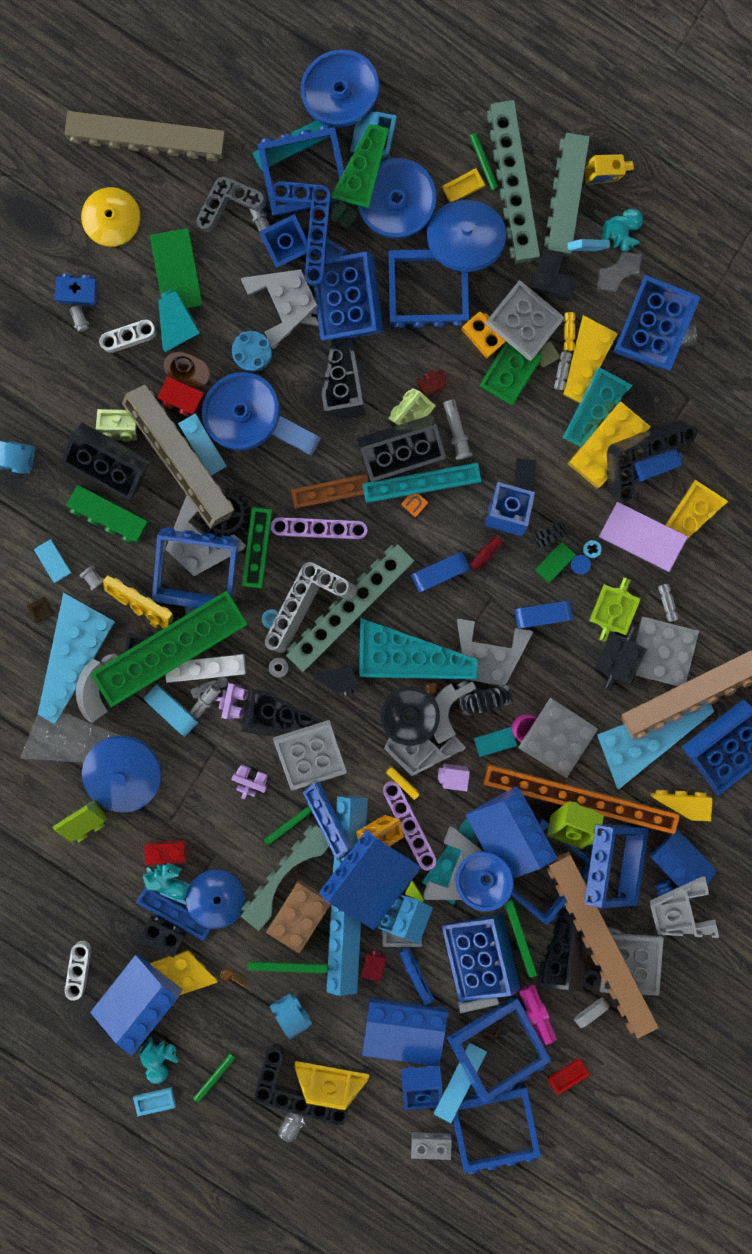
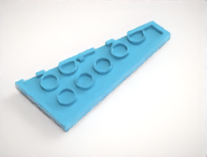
M63 593L38 711V715L54 724L57 723L76 691V684L80 673L95 658L115 624L113 620Z
M707 703L701 706L699 711L692 714L689 712L683 715L684 717L677 722L671 721L659 731L654 729L648 732V736L640 740L638 738L632 740L624 724L597 734L616 788L620 789L714 712L712 705Z

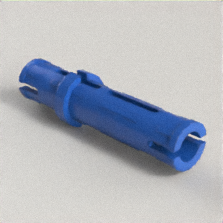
M410 947L401 949L398 953L405 965L404 969L406 973H409L423 1005L433 1002L435 999L419 969L420 964L414 959Z

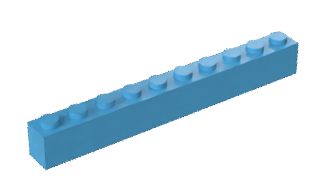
M337 796L336 816L352 847H354L358 842L356 832L366 826L368 798ZM334 856L333 873L340 866V864L343 862L346 856L343 857L341 860H336ZM331 905L327 993L338 996L357 994L361 922Z

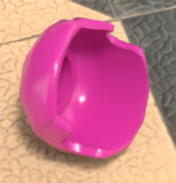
M522 714L515 718L512 723V733L519 742L522 743L537 718L535 716Z

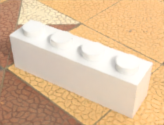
M245 654L188 660L166 674V683L246 674Z

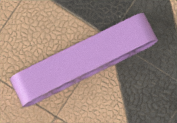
M276 518L271 523V530L278 536L359 540L367 535V526L360 521ZM279 521L285 523L286 527L283 532L275 530V524ZM298 522H302L305 525V530L302 533H297L294 530V526ZM317 523L325 526V531L322 534L314 532V526ZM337 524H341L345 528L344 533L341 535H336L333 532V528ZM356 525H361L364 528V533L361 536H356L353 533V528Z
M395 781L386 782L383 786L384 796L395 818L401 820L403 833L420 867L424 870L434 868L436 865L435 854L401 787ZM388 786H396L398 789L397 793L389 795L386 792ZM398 803H404L406 810L401 813L397 812L395 806ZM408 820H412L415 823V827L411 830H407L404 827V823ZM421 838L424 840V844L421 847H415L413 845L414 839ZM426 855L433 858L432 862L428 865L422 863V858Z

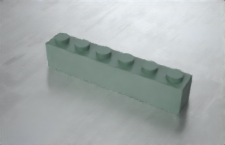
M566 133L564 139H560L559 150L562 151L561 158H557L556 170H559L558 178L555 177L553 182V189L556 190L555 197H551L550 209H553L552 217L548 216L547 228L550 231L549 236H545L544 248L564 254L563 257H570L572 252L568 250V242L574 240L590 137Z

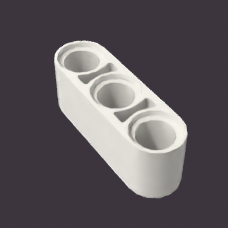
M142 320L102 334L99 343L106 352L113 353L149 341L156 336L157 331L151 321ZM144 326H151L152 330L149 334H142ZM126 332L133 333L130 341H124L123 339ZM108 338L114 339V344L111 347L105 346V341Z
M87 941L77 942L71 950L65 986V995L70 1000L79 999L86 988L91 956V946ZM77 947H83L86 954L79 955ZM74 967H81L83 973L80 975L76 974ZM71 986H77L80 990V993H73L71 991Z

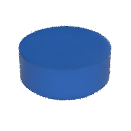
M577 555L571 561V569L576 574H585L591 567V562L585 555Z

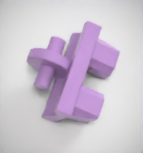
M228 683L227 690H222L221 697L217 696L214 699L220 701L218 709L223 710L221 718L231 720L243 718L244 708L237 707L238 699H247L248 690L241 688V685Z
M241 764L231 780L246 786L238 785L236 789L243 793L241 798L245 799L247 795L254 797L256 791L249 788L265 792L268 775L258 771L255 780L247 778L251 768Z

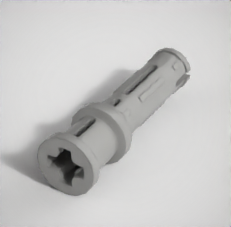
M453 399L444 402L443 405L453 437L451 443L454 445L457 454L455 458L456 460L469 458L473 454L470 452L467 443L469 440L468 436L464 435L456 401Z

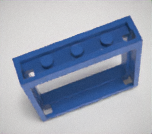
M330 125L319 127V131L311 132V129L299 132L300 135L296 136L284 134L278 140L265 138L261 140V143L257 144L273 217L309 210L311 206L299 204L276 205V200L272 193L273 186L265 150L330 136L340 180L344 173L335 127L331 128ZM326 195V196H322V197H317L316 199H318V200H320V201H321V200H324V199L327 197V195ZM330 198L329 205L345 201Z
M389 250L390 325L400 328L406 327V324H413L414 327H425V324H433V327H444L445 324L453 323L454 327L464 326L469 321L468 272L461 271L462 314L396 316L395 262L438 260L432 255L430 250Z
M169 527L160 529L157 535L152 599L155 602L199 608L217 597L208 594L162 588L166 540L230 549L227 591L233 599L239 540L231 536L216 537L211 533L195 534L194 531L190 530L183 532L175 531L174 528Z
M541 817L538 823L542 831L545 829L548 831L549 823ZM562 842L586 863L580 870V874L583 880H585L589 876L591 859L580 849ZM514 888L511 895L546 925L549 922L552 923L554 919L556 920L559 915L557 912L562 907L565 908L564 903L567 902L564 895L561 897L559 895L547 911L543 913Z
M633 824L596 825L584 904L599 908L638 905L649 828ZM627 834L617 898H606L615 835Z
M511 997L447 1037L479 1099L488 1103L496 1100L503 1091L508 1092L512 1090L517 1082L529 1079L531 1077L530 1074L545 1069L547 1067L546 1064L551 1061L517 998ZM512 1011H515L540 1058L486 1091L461 1043Z
M525 1083L514 1085L515 1087L508 1092L503 1091L496 1100L490 1103L519 1097L523 1098L533 1149L468 1162L457 1112L453 1122L464 1173L475 1174L481 1169L494 1170L500 1165L513 1166L518 1164L519 1161L532 1162L541 1157ZM477 1093L465 1095L458 1110L490 1103L481 1101Z

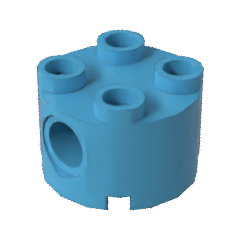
M247 331L240 333L232 345V355L235 363L241 370L247 373H258L268 367L272 360V349L268 339L263 334L257 331Z
M0 440V469H12V472L30 474L36 447Z
M289 993L270 1005L272 1012L276 1014V1020L289 1040L312 1025L305 1009L300 1010L302 1006L295 993Z

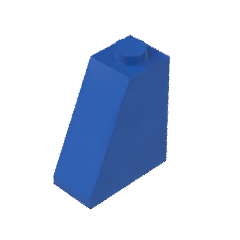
M675 448L633 463L635 484L682 466L683 458L680 451H676Z

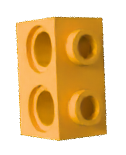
M480 311L462 326L461 330L488 359L506 341L485 324L489 316L486 313L482 314ZM481 322L484 325V329L476 331L473 324ZM488 337H494L497 341V344L495 346H489L486 342V339Z
M383 815L356 832L359 840L364 832L369 830L375 837L389 846L404 838L401 820L387 815Z

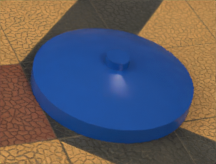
M334 50L317 57L308 66L301 81V97L306 110L316 121L324 125H330V127H347L363 120L374 109L380 92L379 78L372 63L363 55L351 50Z
M402 158L388 159L380 162L369 208L359 205L358 208L364 222L375 233L392 239L407 238L421 231L431 220L437 200L435 186L428 172L419 164Z
M458 200L450 202L438 209L428 224L427 243L432 255L441 264L453 270L470 272L484 269L500 257L505 247L506 228L502 218L490 206L478 201Z
M247 372L233 373L217 381L208 391L202 407L203 424L208 434L219 445L231 450L242 451L261 445L272 435L280 417V403L275 390L262 377Z
M112 736L98 742L89 751L82 767V780L89 796L101 807L114 812H131L144 807L156 795L161 782V766L154 751L144 742L130 736Z

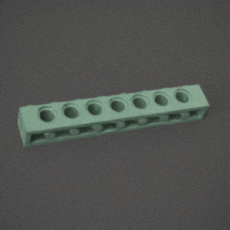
M514 100L490 104L489 111H487L488 123L492 122L493 130H490L491 142H495L496 149L493 150L494 161H498L499 165L496 173L498 181L502 183L500 198L501 201H505L506 208H503L504 220H508L509 227H506L507 239H511L512 247H509L511 259L514 258L515 264L535 261L539 259L540 254ZM506 121L508 127L501 128L498 126V122ZM508 140L511 146L505 148L501 145V142ZM510 159L515 165L507 167L504 161ZM515 179L518 185L511 187L507 181ZM518 198L521 201V205L513 206L510 200ZM520 217L524 220V224L518 226L514 223V219ZM525 237L527 244L520 245L517 242V238Z
M398 544L395 547L391 545L384 552L386 556L381 561L377 559L370 566L372 570L368 574L364 572L356 580L358 582L355 586L356 594L352 599H342L340 602L336 600L328 608L330 612L326 616L322 614L315 621L317 625L312 630L308 628L301 635L303 639L298 644L294 642L287 649L289 653L286 656L302 672L414 562ZM394 560L396 562V569L388 571L385 568L386 561ZM378 573L382 576L381 584L375 585L371 582L373 574ZM361 587H365L369 591V595L365 599H361L357 595V591ZM347 601H351L355 605V609L351 613L343 609V605ZM332 615L340 617L341 623L338 626L330 624L329 619ZM318 629L326 631L327 637L324 640L316 638V631ZM304 643H310L313 646V651L310 654H305L302 651Z

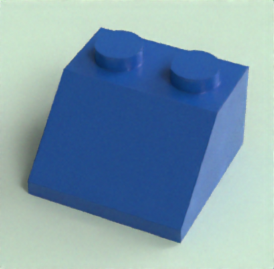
M497 482L488 508L485 526L523 536L528 527L535 492Z
M429 1065L420 1068L408 1067L401 1069L404 1110L437 1108L443 1096L440 1066Z

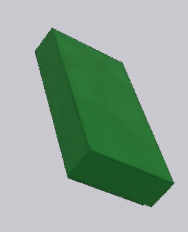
M560 542L535 571L547 583H550L576 554L563 542Z

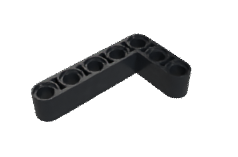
M678 420L611 444L607 450L609 493L623 502L630 501L634 496L633 463L693 442L697 436V429L682 420Z
M279 1045L269 1046L256 1086L255 1100L262 1105L339 1126L345 1124L348 1119V1109L341 1110L325 1107L326 1110L324 1112H317L315 1107L318 1105L308 1103L305 1107H299L296 1104L297 1101L304 1100L306 1102L303 1092L276 1085L284 1052ZM271 1052H277L280 1057L278 1059H272L269 1056V1054ZM268 1070L272 1071L274 1073V1076L272 1078H267L264 1075V1072ZM265 1089L269 1092V1095L263 1097L259 1094V1091ZM279 1095H285L287 1096L288 1100L285 1102H281L278 1100L277 1097ZM339 1110L344 1113V1116L337 1118L334 1113Z

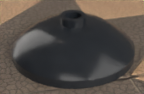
M414 686L402 687L393 691L385 699L381 708V724L385 733L393 741L406 746L419 745L430 739L436 732L440 721L439 707L432 695L424 689ZM407 712L414 714L412 719L406 717Z

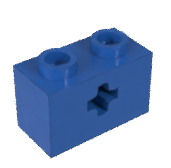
M62 274V277L56 276L54 300L57 303L97 306L98 282L96 279H93V276L81 275V278H74L72 274ZM78 285L81 290H77V293H75L72 289H75Z

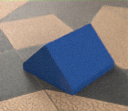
M295 214L259 231L276 268L307 253L308 241Z

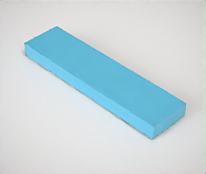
M469 1043L465 1052L477 1072L487 1052ZM460 1062L434 1112V1115L449 1123H452L471 1085Z

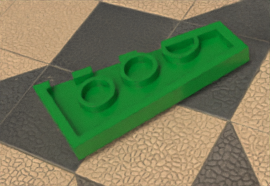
M369 123L330 198L369 208L389 128Z

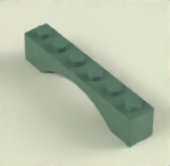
M317 823L314 827L310 825L303 833L305 838L301 842L299 840L296 841L291 848L293 852L290 856L285 855L278 863L280 868L276 872L273 870L267 876L266 880L268 882L264 887L260 885L254 892L256 897L252 902L248 900L241 908L243 911L241 917L258 931L272 916L274 894L283 877L302 861L322 856L329 847Z

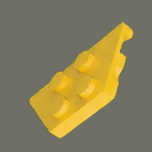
M189 950L175 954L174 958L169 956L151 962L154 968L183 989L180 995L218 982L217 978Z
M295 1061L294 1068L306 1103L346 1110L369 1079V1074Z

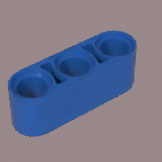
M459 552L412 574L411 577L420 593L470 570V567L463 552Z
M571 600L515 609L517 629L574 620Z

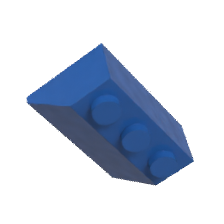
M677 828L675 834L670 833L648 854L678 887L703 876L706 877L708 885L717 871Z

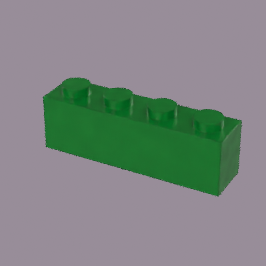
M79 485L76 486L66 505L71 508L69 512L79 517L81 514L87 516L88 522L96 526L99 523L106 526L105 531L113 535L116 532L123 535L122 539L130 544H133L134 541L140 542L149 524L148 521Z
M252 507L242 586L263 589L273 510Z

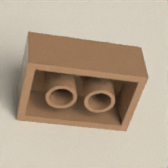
M298 879L267 928L266 933L300 953L330 904L317 890Z

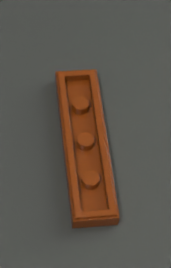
M368 474L292 489L294 507L299 509L364 495L362 484L369 482Z

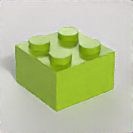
M568 801L551 815L547 836L582 850L594 841L596 825L603 824L604 815L594 809H588L576 802Z

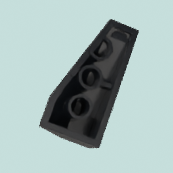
M352 338L331 341L325 381L321 393L324 412L342 418L365 415Z
M251 689L244 709L241 732L277 737L324 721L306 711L299 710L288 701L281 700L272 692Z
M561 910L553 930V940L551 944H548L546 949L548 953L545 961H542L539 967L537 987L583 993L585 970L581 930H577L573 922L576 917L573 913L569 914L568 910Z

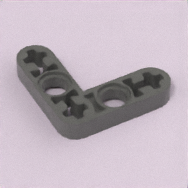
M220 177L215 181L197 217V225L204 232H211L216 227L229 200L254 211H261L266 206V198L261 192L227 177ZM222 185H224V186L227 185V188H226V189H225V188L221 189V186H222ZM239 190H245L242 198H236V193ZM250 196H251L252 198L256 199V200L259 198V199H260V202H259V203H258V202L254 203V202H253L251 199H249V198H250ZM219 200V206L216 209H212V202ZM204 220H206V221L209 220V221H210L209 224H207V223L204 224V223H203Z

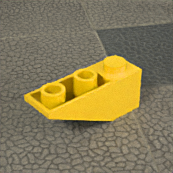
M656 790V793H650L651 797L692 821H711L712 797L707 796L706 792H695V795H687L686 791H675V794H668L667 790Z

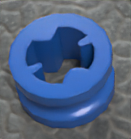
M671 880L661 881L654 885L658 889L657 895H663L674 890L670 886Z

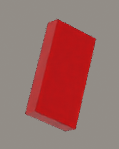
M579 1057L547 1077V1080L558 1096L590 1076V1073Z

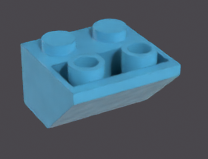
M371 112L363 120L356 123L350 153L355 152L370 123L389 128L381 158L388 160L397 116L381 112Z
M400 895L380 921L377 928L419 944L433 907L419 900Z

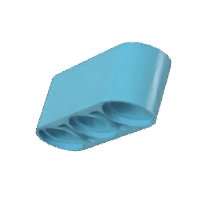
M156 684L144 697V700L184 737L198 724L196 718L191 716L159 684Z

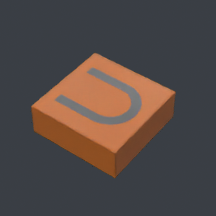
M419 494L409 495L401 503L414 517L428 504Z

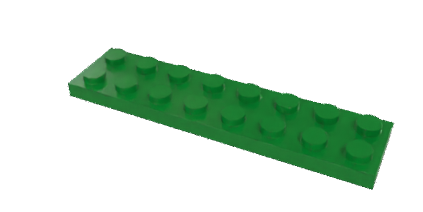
M225 591L90 674L110 707H113L248 624L228 591Z

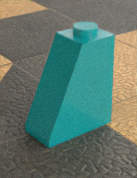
M171 289L161 294L162 299L158 301L164 352L200 333L178 291L172 292Z

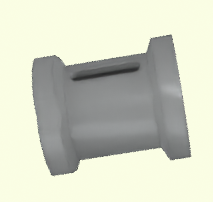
M94 565L88 567L79 575L87 581L92 591L103 584L104 578H101L95 571Z

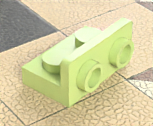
M412 388L405 393L402 402L393 408L389 419L397 425H401L428 416L436 405L420 391Z
M97 409V431L113 440L125 442L137 440V424L127 410Z

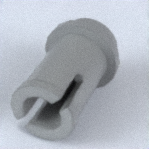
M81 305L69 309L75 323L74 329H77L78 332L89 329V322L85 319Z

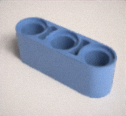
M281 416L279 417L276 429L272 433L274 437L311 456L321 439L319 436Z

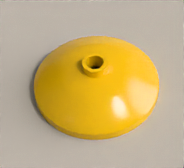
M107 187L97 190L88 197L82 208L81 220L85 232L94 242L102 246L116 247L127 243L134 237L140 226L141 215L138 204L129 193L119 188ZM108 211L112 212L111 217H106Z

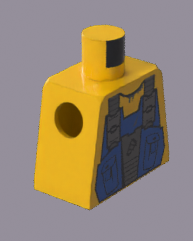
M622 154L594 155L585 164L586 185L618 181L625 173H633V162L624 161Z

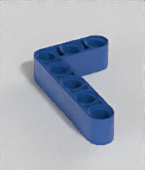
M277 182L272 188L273 197L277 202L311 206L305 279L309 285L317 286L322 282L324 272L330 192L323 185ZM278 188H285L287 193L285 196L280 197L276 195V190ZM301 189L307 193L306 197L302 199L295 195ZM322 191L326 193L327 197L320 201L316 199V193ZM317 211H321L324 213L325 218L318 221L314 218V214ZM316 231L323 234V238L319 241L312 238V234ZM318 251L321 253V258L318 261H314L310 258V254ZM316 271L320 277L318 280L312 281L308 277L309 273Z

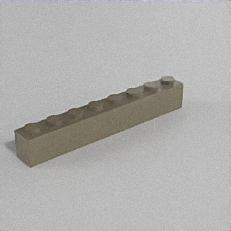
M67 111L64 133L70 142L81 144V141L89 142L93 146L108 144L109 147L119 149L120 146L128 147L132 151L147 149L148 152L154 154L162 151L167 152L171 156L186 154L187 157L194 159L202 156L210 161L223 159L226 139L225 131L73 111Z
M146 385L126 393L122 405L210 529L228 520L234 511L232 503L223 495L220 486L211 478L208 469L204 468L198 455L191 450L186 438L181 436L176 424L167 416L164 407L159 405L154 393Z

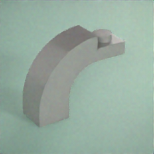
M115 654L105 656L101 660L102 662L92 659L79 675L76 684V701L84 718L91 723L108 711L100 699L99 687L90 673L118 657Z
M465 680L457 684V689H454L450 683L435 697L440 711L439 725L434 733L438 744L456 735L449 722V709L456 699L476 689L472 681L468 683Z

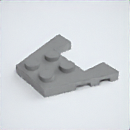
M302 270L241 278L249 296L265 288L268 289L282 320L281 324L265 331L266 337L273 349L318 307Z
M188 496L184 500L174 529L181 532L190 530L194 531L195 534L203 535L204 532L191 521L198 510ZM234 534L231 535L234 539L239 540L238 552L243 550L246 545ZM169 541L165 549L193 576L231 556L230 549Z
M457 619L462 654L478 659L477 679L466 680L506 685L533 631L515 628L512 648L472 642L475 621Z
M407 712L406 714L408 719H412L414 716L412 712ZM455 736L451 737L440 749L429 739L419 745L406 746L393 741L389 737L384 749L413 776L465 750L466 747Z
M452 826L448 829L444 843L461 849L460 856L447 887L428 881L422 896L426 900H462L455 883L457 869L461 862L469 855L476 852H484ZM486 876V881L491 882V878Z
M705 876L650 901L658 935L683 936V934H694L695 937L711 935L712 938H719L716 920L695 923L689 898L709 895Z

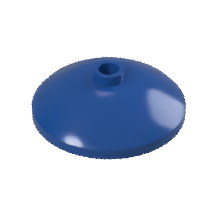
M476 852L461 862L456 872L455 883L458 894L468 906L479 911H492L503 906L511 897L514 888V877L511 868L500 856L491 852ZM489 876L491 878V882H487L485 877Z
M213 869L199 874L191 882L187 890V909L191 917L198 924L206 928L219 929L232 924L240 916L241 908L245 903V894L241 883L234 875L224 870ZM215 897H220L218 904L213 902Z

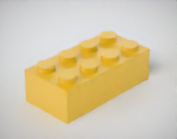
M620 401L567 464L598 489L608 478V447L613 443L647 432L651 426Z

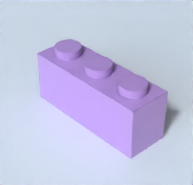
M443 763V768H439L438 772L439 783L442 784L444 789L467 791L470 771L467 766Z

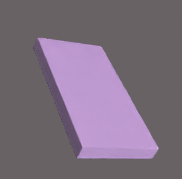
M619 502L616 503L599 535L600 538L668 572L671 571L688 538Z

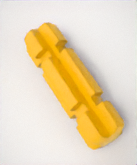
M567 312L564 315V321L566 322L564 324V351H574L575 313Z

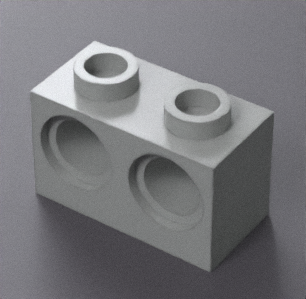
M412 1132L411 1158L451 1160V1134Z

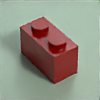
M167 376L158 399L162 401L161 405L169 409L174 406L180 409L178 413L189 417L190 414H197L205 395Z
M186 840L147 842L144 845L145 865L185 863L187 860Z

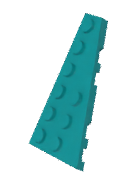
M360 618L359 677L477 679L478 659Z

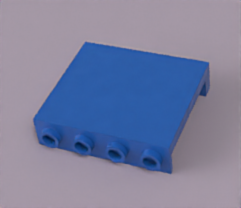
M366 830L323 886L319 894L329 904L374 930L421 867L411 857L401 854L375 837L369 830Z

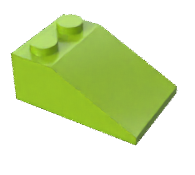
M92 801L54 825L53 829L70 842L76 839L80 842L88 837L87 832L92 829L96 832L105 826L103 822L108 819L100 806L95 801Z

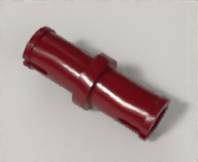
M495 534L485 547L482 546L480 548L481 551L469 564L479 571L489 559L493 558L492 555L504 542Z

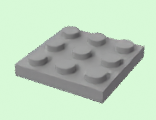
M519 280L485 324L531 361L565 317Z
M641 617L635 641L647 648V652L636 676L675 686L686 683L699 631Z
M550 698L518 748L567 778L598 728Z
M330 720L273 738L291 791L311 785L314 782H321L347 773Z
M611 933L641 994L659 996L664 938L662 936ZM601 977L600 992L610 993L608 990L611 988L609 982L604 983Z

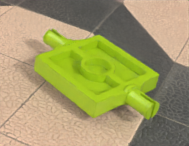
M623 577L620 588H612L605 584L602 586L589 621L603 628L599 640L607 642L610 631L627 635L640 602V598L632 596L627 591L631 581Z

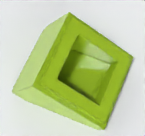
M411 880L405 889V895L423 902L422 894L414 881Z

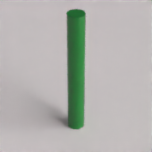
M473 133L469 137L491 191L496 190L499 187L477 133Z
M310 806L264 839L266 845L269 846L313 813Z
M230 1053L194 1096L193 1099L197 1103H200L236 1059L234 1054Z

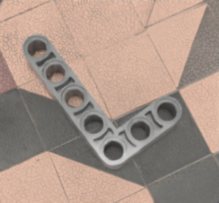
M308 562L304 564L266 636V647L278 653H283L288 649L319 587L349 600L356 594L355 585L314 563ZM315 569V574L311 577V572ZM331 577L330 583L326 584L328 578ZM347 585L346 591L342 593L343 587ZM306 587V591L302 594L303 588ZM297 604V609L293 612V607ZM288 622V626L284 629L285 623ZM279 639V643L275 647V642Z

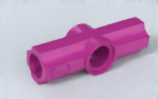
M527 985L521 988L519 994L526 1007V1014L542 1045L553 1043L557 1040L535 985Z

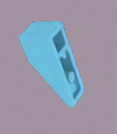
M196 414L178 423L204 468L208 469L211 476L227 467Z

